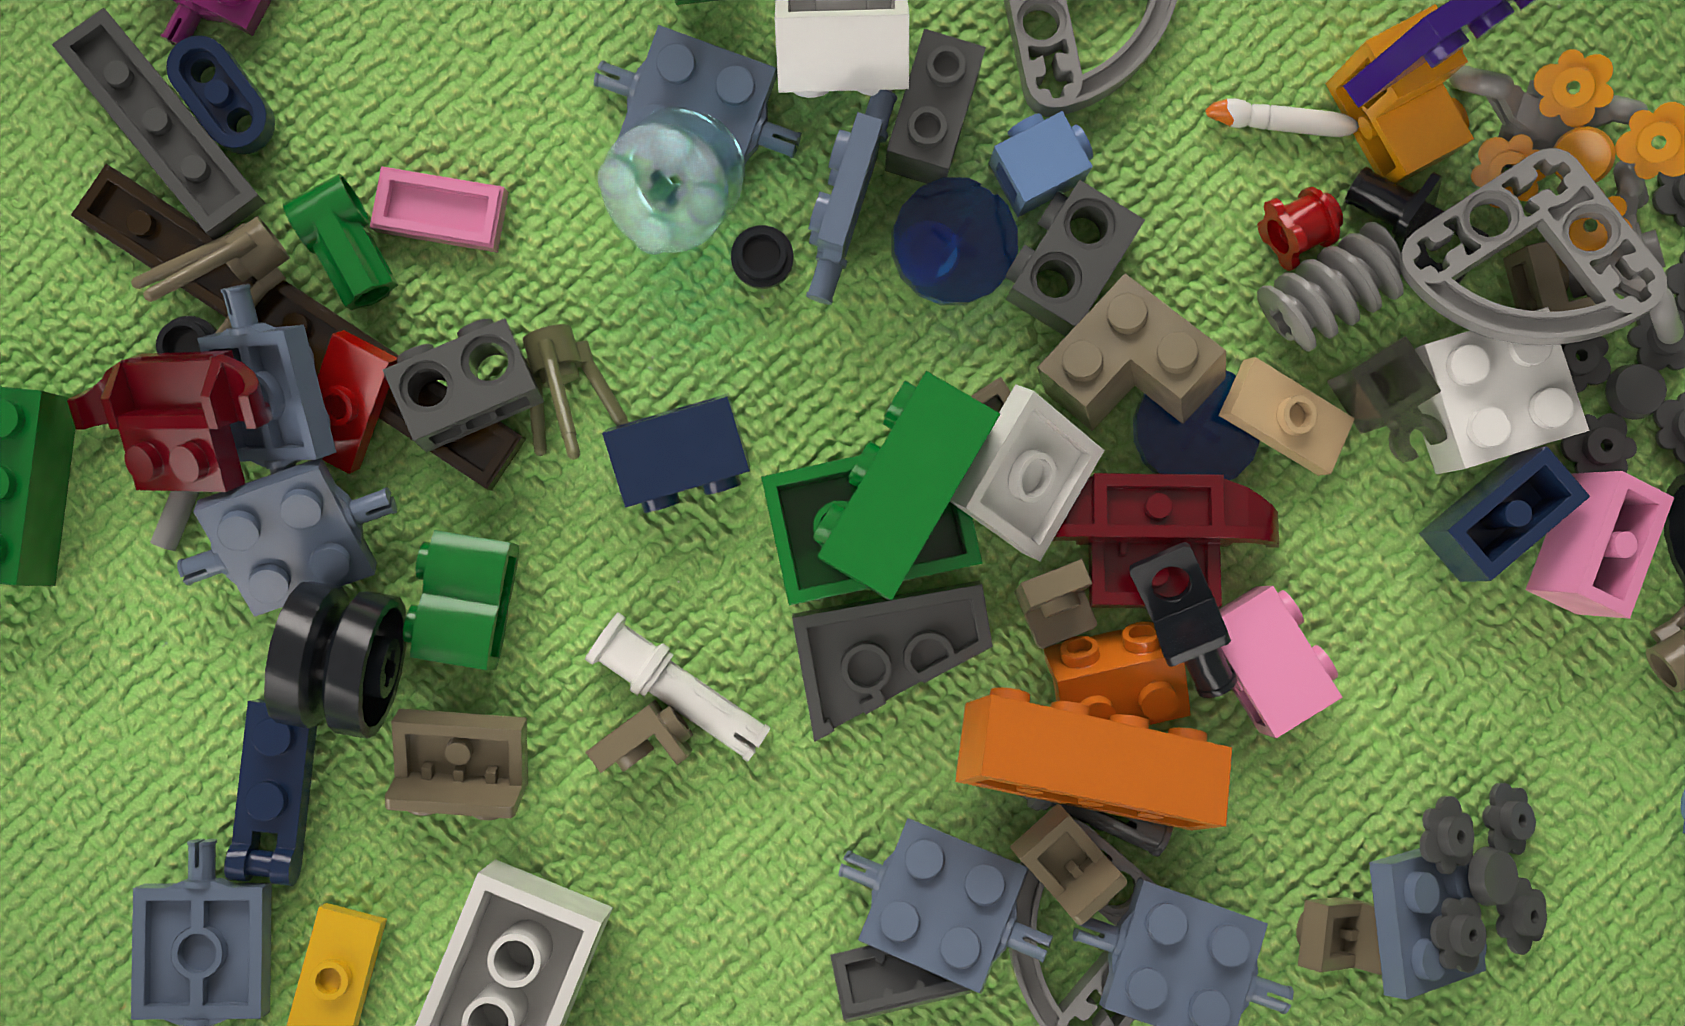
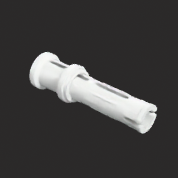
M619 612L616 613L586 655L585 660L592 665L600 662L630 683V691L637 696L640 693L645 697L650 692L742 756V759L748 762L754 755L755 748H759L765 739L770 727L762 724L671 661L674 654L669 652L670 648L663 643L655 646L626 626V617Z

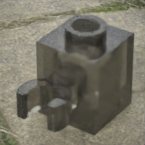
M1406 336L1378 348L1327 381L1348 415L1355 418L1353 423L1360 434L1388 426L1390 429V450L1403 463L1413 461L1419 457L1410 443V434L1414 429L1420 430L1430 445L1439 444L1447 439L1442 423L1431 415L1422 414L1418 408L1419 405L1440 393L1441 389Z

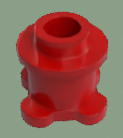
M1307 187L1301 190L1297 200L1284 205L1278 198H1273L1264 203L1265 215L1263 220L1257 224L1258 232L1263 242L1272 248L1278 257L1280 265L1286 271L1296 269L1300 264L1299 255L1318 245L1322 247L1332 246L1339 240L1340 227L1343 225V213L1337 200L1329 193H1323L1315 187Z

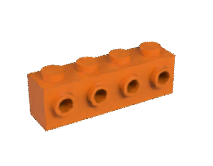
M992 688L990 695L965 703L955 782L1191 831L1226 826L1232 747L1207 742V733L1204 731L1180 727L1169 728L1168 733L1149 729L1150 721L1148 719L1134 715H1111L1110 720L1090 716L1091 708L1089 706L1076 702L1055 701L1051 703V707L1030 703V694L1028 692L1013 688Z

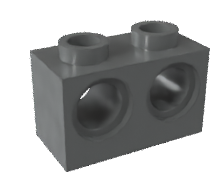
M924 29L909 76V89H905L887 147L886 172L944 189L986 47Z
M1081 180L1078 181L1069 197L1057 191L1038 222V225L1048 231L1037 249L1033 250L1024 244L1005 275V278L1015 283L1006 300L1066 337L1089 312L1145 219ZM1077 218L1091 220L1099 229L1100 241L1093 244L1078 241L1071 232L1070 221ZM1046 270L1056 271L1061 274L1067 283V295L1052 298L1043 294L1037 285V274Z
M505 318L494 322L492 319H481L472 322L457 332V339L435 348L432 344H423L410 348L397 357V364L383 369L413 441L426 453L544 402L515 334ZM493 355H501L508 358V367L501 377L492 381L478 378V368L483 360ZM434 380L447 382V393L440 403L431 407L419 405L418 397L424 385Z

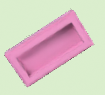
M381 166L370 228L377 233L498 253L509 192L505 187Z

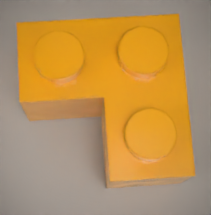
M1436 4L1366 40L1325 83L1341 113L1352 117L1358 122L1359 128L1353 135L1374 172L1396 184L1443 161L1474 140L1469 130V118L1465 108L1457 99L1449 95L1443 84L1468 62L1463 53V47L1434 68H1431L1426 61L1359 108L1343 86L1422 18L1438 9Z

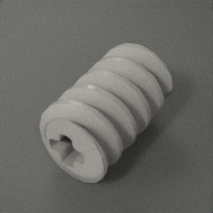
M1368 222L1360 229V233H1350L1343 237L1338 247L1328 246L1317 255V260L1306 259L1296 267L1295 273L1285 272L1275 280L1274 287H1260L1257 291L1258 303L1268 322L1277 333L1288 341L1294 340L1303 350L1310 352L1317 346L1316 338L1312 331L1313 328L1316 327L1324 337L1329 339L1338 334V325L1334 315L1337 314L1343 322L1353 326L1360 320V312L1356 302L1367 311L1374 313L1382 307V299L1378 289L1393 300L1404 294L1403 283L1400 277L1401 271L1399 269L1401 252L1386 228L1376 222Z

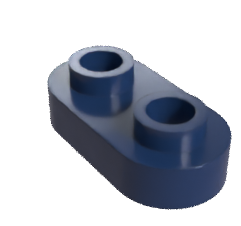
M191 36L181 40L173 47L166 65L168 78L209 136L225 149L236 154H251L266 146L275 130L274 113L232 54L216 40L206 36ZM209 67H215V75L212 80L201 83L203 71ZM251 115V126L244 132H237L238 121L244 116Z

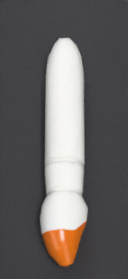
M1237 98L1213 102L1206 109L1207 117L1234 128H1243L1248 125L1249 127L1264 130L1327 137L1348 136L1357 132L1359 128L1358 122L1355 119L1338 112L1277 105L1270 106L1267 104L1251 105Z

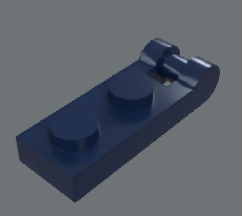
M256 699L247 703L232 844L226 854L224 872L227 880L250 881L253 876L270 877L272 884L294 886L299 878L302 867L317 726L308 729L276 723L268 715L265 700ZM261 832L278 834L275 851L259 850Z

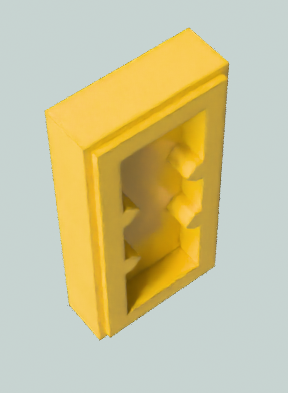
M325 903L318 908L287 1026L359 1025L387 918Z

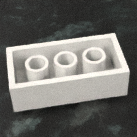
M495 859L479 871L415 1026H565L613 907Z

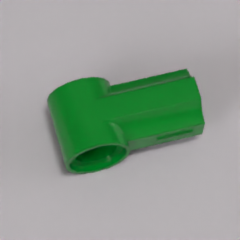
M342 174L335 175L283 204L284 212L295 233L311 253L317 255L346 308L352 311L360 307L371 306L388 297L390 292L398 286L392 271L366 227L370 225L369 216L359 197Z

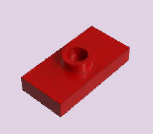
M345 330L332 334L318 375V382L325 409L330 418V429L336 453L325 456L322 459L336 468L351 474L361 468L390 387L383 369L393 366L398 362L396 360L397 357Z

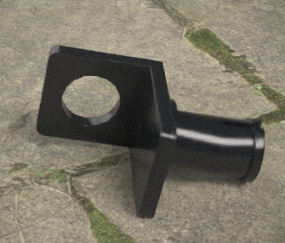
M1364 167L1348 190L1345 203L1349 206L1353 205L1392 226V234L1395 235L1394 240L1400 252H1402L1408 237L1417 229L1445 212L1435 206L1442 176L1433 172L1423 187L1414 193L1373 172V169ZM1453 224L1447 226L1458 237L1455 226ZM1472 226L1473 230L1479 235L1489 237L1487 233ZM1464 245L1466 255L1474 253ZM1419 246L1421 254L1415 265L1420 270L1431 265L1438 273L1443 271L1442 264L1435 262L1429 257L1426 246ZM1466 274L1456 279L1455 281L1460 284L1466 276Z
M1186 542L1180 543L1131 564L1129 567L1130 575L1153 621L1163 656L1168 666L1172 667L1184 662L1200 697L1215 698L1229 692L1235 686L1237 678L1234 671L1229 667L1221 647L1229 644L1231 638L1190 544ZM1173 566L1185 570L1189 575V582L1186 589L1179 595L1164 597L1155 593L1152 589L1153 577L1163 568Z

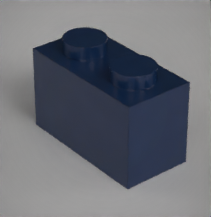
M729 393L614 426L602 433L625 508L641 503L644 513L680 503L678 492L698 486L703 487L705 495L732 489L741 485L739 474L750 471V462Z
M1547 446L1525 450L1510 455L1425 527L1419 535L1460 582L1492 581L1586 501L1590 495Z

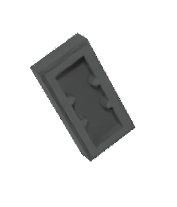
M871 946L830 955L843 1020L846 1023L972 993L968 988Z

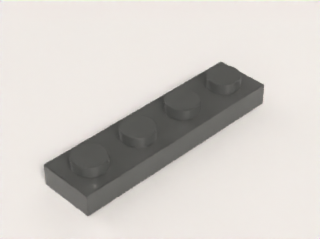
M102 8L52 44L212 240L220 238L266 204L105 8Z

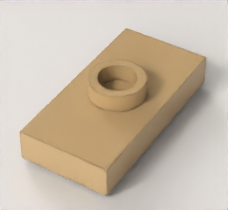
M1256 357L1243 360L1219 413L1220 417L1318 476L1332 473L1355 420L1352 416Z

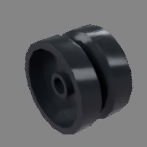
M312 581L301 582L289 594L278 616L269 645L264 686V698L268 715L276 723L308 729L319 725L325 718L327 725L334 733L366 739L375 736L389 714L403 669L406 642L403 639L406 607L402 599L398 596L366 591L359 592L350 601L348 594L341 586Z

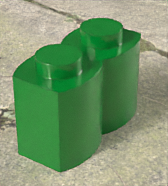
M434 530L431 542L422 543L416 559V578L423 580L419 605L410 606L404 622L403 639L405 642L411 643V658L481 670L497 669L504 642L508 606L514 587L520 545Z

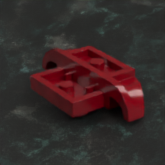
M232 350L148 353L121 360L109 368L102 379L93 387L67 399L76 430H84L103 424H108L109 429L119 430L125 451V464L132 475L136 490L228 492L246 484L230 424L237 421H245L246 429H257L273 419L271 407L267 402H264L261 387L254 371L243 362L235 360Z
M1094 473L1093 476L1088 478L1052 541H1076V545H1088L1089 577L1092 581V584L1089 586V604L1091 608L1146 609L1144 602L1129 572L1130 565L1186 542L1190 544L1218 608L1222 606L1220 547H1228L1232 543H1256L1270 548H1279L1278 511L1261 495L1246 486L1224 479V475ZM1179 567L1163 568L1153 577L1152 589L1155 593L1164 597L1177 596L1188 586L1189 575Z

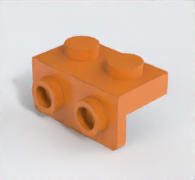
M1136 622L1128 625L1125 629L1090 637L1075 636L1065 640L1063 643L1044 649L1045 662L1053 678L1056 701H1069L1087 705L1091 708L1090 716L1110 720L1111 715H1134L1148 719L1150 721L1149 725L1191 716L1185 663L1183 662L1172 667L1168 666L1163 656L1153 622Z

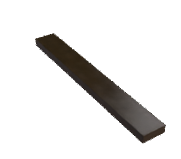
M105 164L71 214L72 217L151 269L213 241L196 221L108 164ZM224 263L181 288L227 318L228 312L223 293H221L220 289L250 284L251 289L258 280L252 276L245 282H242L229 266ZM286 280L269 290L255 307L258 322L266 323L273 327L304 325L308 343L314 355L317 378L332 334L342 330L395 357L399 356ZM438 380L424 385L419 393V405L431 407L440 403L447 393V386ZM389 387L379 419L413 440ZM499 421L430 452L484 488L492 491L526 438Z

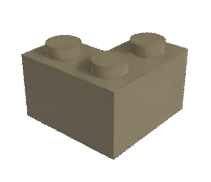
M1125 273L1042 361L1037 369L1045 393L1091 431L1099 425L1134 386L1184 424L1226 379V350Z

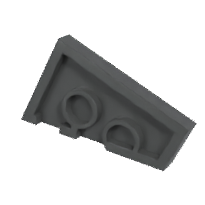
M980 580L895 595L892 600L882 597L792 613L814 742L834 732L835 727L863 712L866 715L885 705L886 700L919 682L926 683L993 647L983 585Z

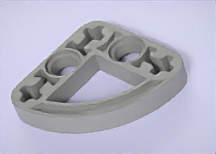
M1004 0L1022 91L1027 105L1035 113L1051 117L1060 111H1063L1064 115L1079 111L1112 94L1124 85L1152 54L1171 19L1177 0H1148L1141 23L1130 39L1112 57L1082 74L1067 0ZM1033 11H1045L1055 19L1057 32L1046 40L1034 39L1025 32L1023 18ZM1058 50H1062L1063 53H1055V52L1058 51ZM1053 53L1055 55L1051 64L1056 81H1067V85L1063 87L1060 98H1052L1049 89H1038L1046 74L1044 57ZM1030 57H1038L1033 61L1030 60Z
M1557 148L1542 149L1529 155L1417 229L1407 238L1399 259V269L1404 280L1423 301L1438 313L1461 327L1483 336L1526 345L1568 344L1609 334L1644 317L1663 299L1667 290V276L1660 263L1580 162L1569 152ZM1539 169L1546 176L1552 175L1557 171L1563 177L1557 188L1559 195L1556 196L1550 189H1545L1531 197L1526 203L1524 210L1532 215L1526 217L1517 197L1531 188L1538 176L1536 170ZM1512 187L1513 194L1505 188ZM1488 204L1500 207L1508 217L1507 230L1495 237L1479 235L1470 224V213L1475 208ZM1581 218L1598 220L1607 231L1608 240L1606 245L1596 251H1584L1577 248L1569 237L1570 225ZM1453 224L1461 244L1447 253L1442 262L1443 271L1438 273L1431 265L1420 270L1415 265L1421 254L1419 246L1425 245L1430 251L1438 250L1450 242L1454 232L1447 228V226ZM1537 228L1596 305L1557 312L1516 309L1480 297L1461 286L1455 280ZM1463 244L1474 253L1466 255ZM1617 248L1622 249L1625 255L1617 261L1615 267L1627 280L1640 276L1645 281L1646 286L1639 293L1640 299L1643 302L1640 303L1632 295L1622 300L1615 295L1613 290L1621 283V280L1611 265H1608L1601 274H1597L1592 267L1606 261Z
M1072 817L1096 846L1107 853L1106 857L1119 871H1125L1132 877L1134 884L1133 893L1138 878L1156 884L1085 822ZM1030 870L1017 900V922L1036 929L1038 908L1044 885ZM1133 893L1125 903L1119 905L1107 904L1098 911L1117 926L1119 920L1129 909ZM1024 939V941L1037 946L1036 942H1033L1029 939ZM1009 948L1011 963L1018 985L1030 1011L1040 1026H1069L1068 1023L1073 1017L1076 1016L1080 1020L1085 1021L1098 1008L1093 998L1089 997L1093 990L1097 989L1102 996L1109 973L1108 951L1104 950L1058 1005L1047 987L1039 960ZM1102 1007L1093 1018L1092 1025L1130 1026L1135 1019L1118 1013L1110 1018Z

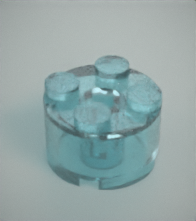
M674 106L657 110L624 133L612 145L604 163L600 166L598 184L607 212L622 233L634 241L640 250L648 254L657 255L663 252H683L701 245L714 234L738 203L742 191L743 178L745 177V162L741 148L731 131L720 120L708 114L702 115L686 110V107ZM676 175L682 185L679 183L673 184L669 177Z

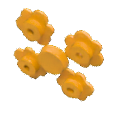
M1569 49L1561 54L1558 64H1548L1537 71L1534 77V87L1540 95L1544 96L1539 103L1540 112L1546 117L1560 115L1561 120L1566 125L1577 127L1563 134L1553 148L1567 151L1574 156L1595 183L1602 180L1613 167L1615 155L1625 163H1635L1634 171L1641 179H1652L1659 172L1669 177L1685 174L1684 105L1678 102H1667L1660 105L1654 113L1648 110L1635 112L1629 120L1631 131L1621 135L1616 142V146H1614L1613 141L1604 131L1595 127L1584 126L1594 117L1595 107L1607 106L1614 97L1612 87L1606 84L1613 75V64L1608 57L1601 54H1593L1584 58V55L1579 50ZM1573 81L1579 82L1581 86L1580 91L1576 94H1571L1568 91V85ZM1525 134L1516 135L1510 141L1502 137L1489 138L1479 148L1478 158L1481 164L1472 170L1471 180L1476 186L1482 187L1504 173L1506 165L1514 166L1529 155L1540 150H1532L1533 141ZM1659 135L1665 137L1666 145L1663 148L1657 149L1653 147L1652 140L1654 137ZM1539 169L1536 170L1538 174L1536 180L1528 191L1517 197L1518 200L1528 201L1531 197L1538 194L1539 185L1537 181L1544 179L1546 175ZM1556 171V172H1555L1556 176H1557L1560 180H1563L1562 175H1560V174ZM1512 187L1505 188L1513 194ZM1620 196L1608 197L1610 202L1623 216L1627 211L1625 199ZM1489 204L1490 206H1492V207H1494V208H1500V207H1498V206ZM1581 218L1574 221L1569 228V237L1577 248L1584 251H1596L1606 245L1608 240L1607 231L1598 220H1596L1598 224L1597 229L1593 231L1585 228V221L1592 218ZM1624 218V219L1626 220V222H1627V223L1630 225V227L1632 228V225H1631V223L1629 222V220H1627L1626 218Z

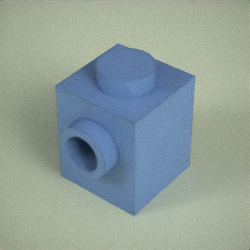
M1063 111L1045 120L1038 113L1013 126L1008 131L1010 138L994 146L989 161V166L1017 217H1020L1052 200L1057 191L1064 194L1073 189L1079 180L1084 182L1093 167L1090 162L1093 159V150L1082 128L1077 124L1071 127Z

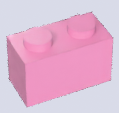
M1623 471L1571 473L1590 497L1546 534L1526 590L1577 615L1630 619L1674 497Z
M1256 586L1219 609L1231 638V642L1221 648L1229 667L1234 671L1237 682L1232 690L1259 733L1278 738L1343 698L1333 680L1338 678V672L1333 662L1318 645L1311 647L1299 628V625L1304 623L1303 615L1287 592L1284 590L1277 592L1274 586Z

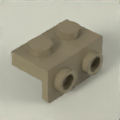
M399 709L391 722L395 778L385 794V808L387 810L408 811L419 816L436 813L466 815L480 820L513 818L516 815L528 785L526 717Z

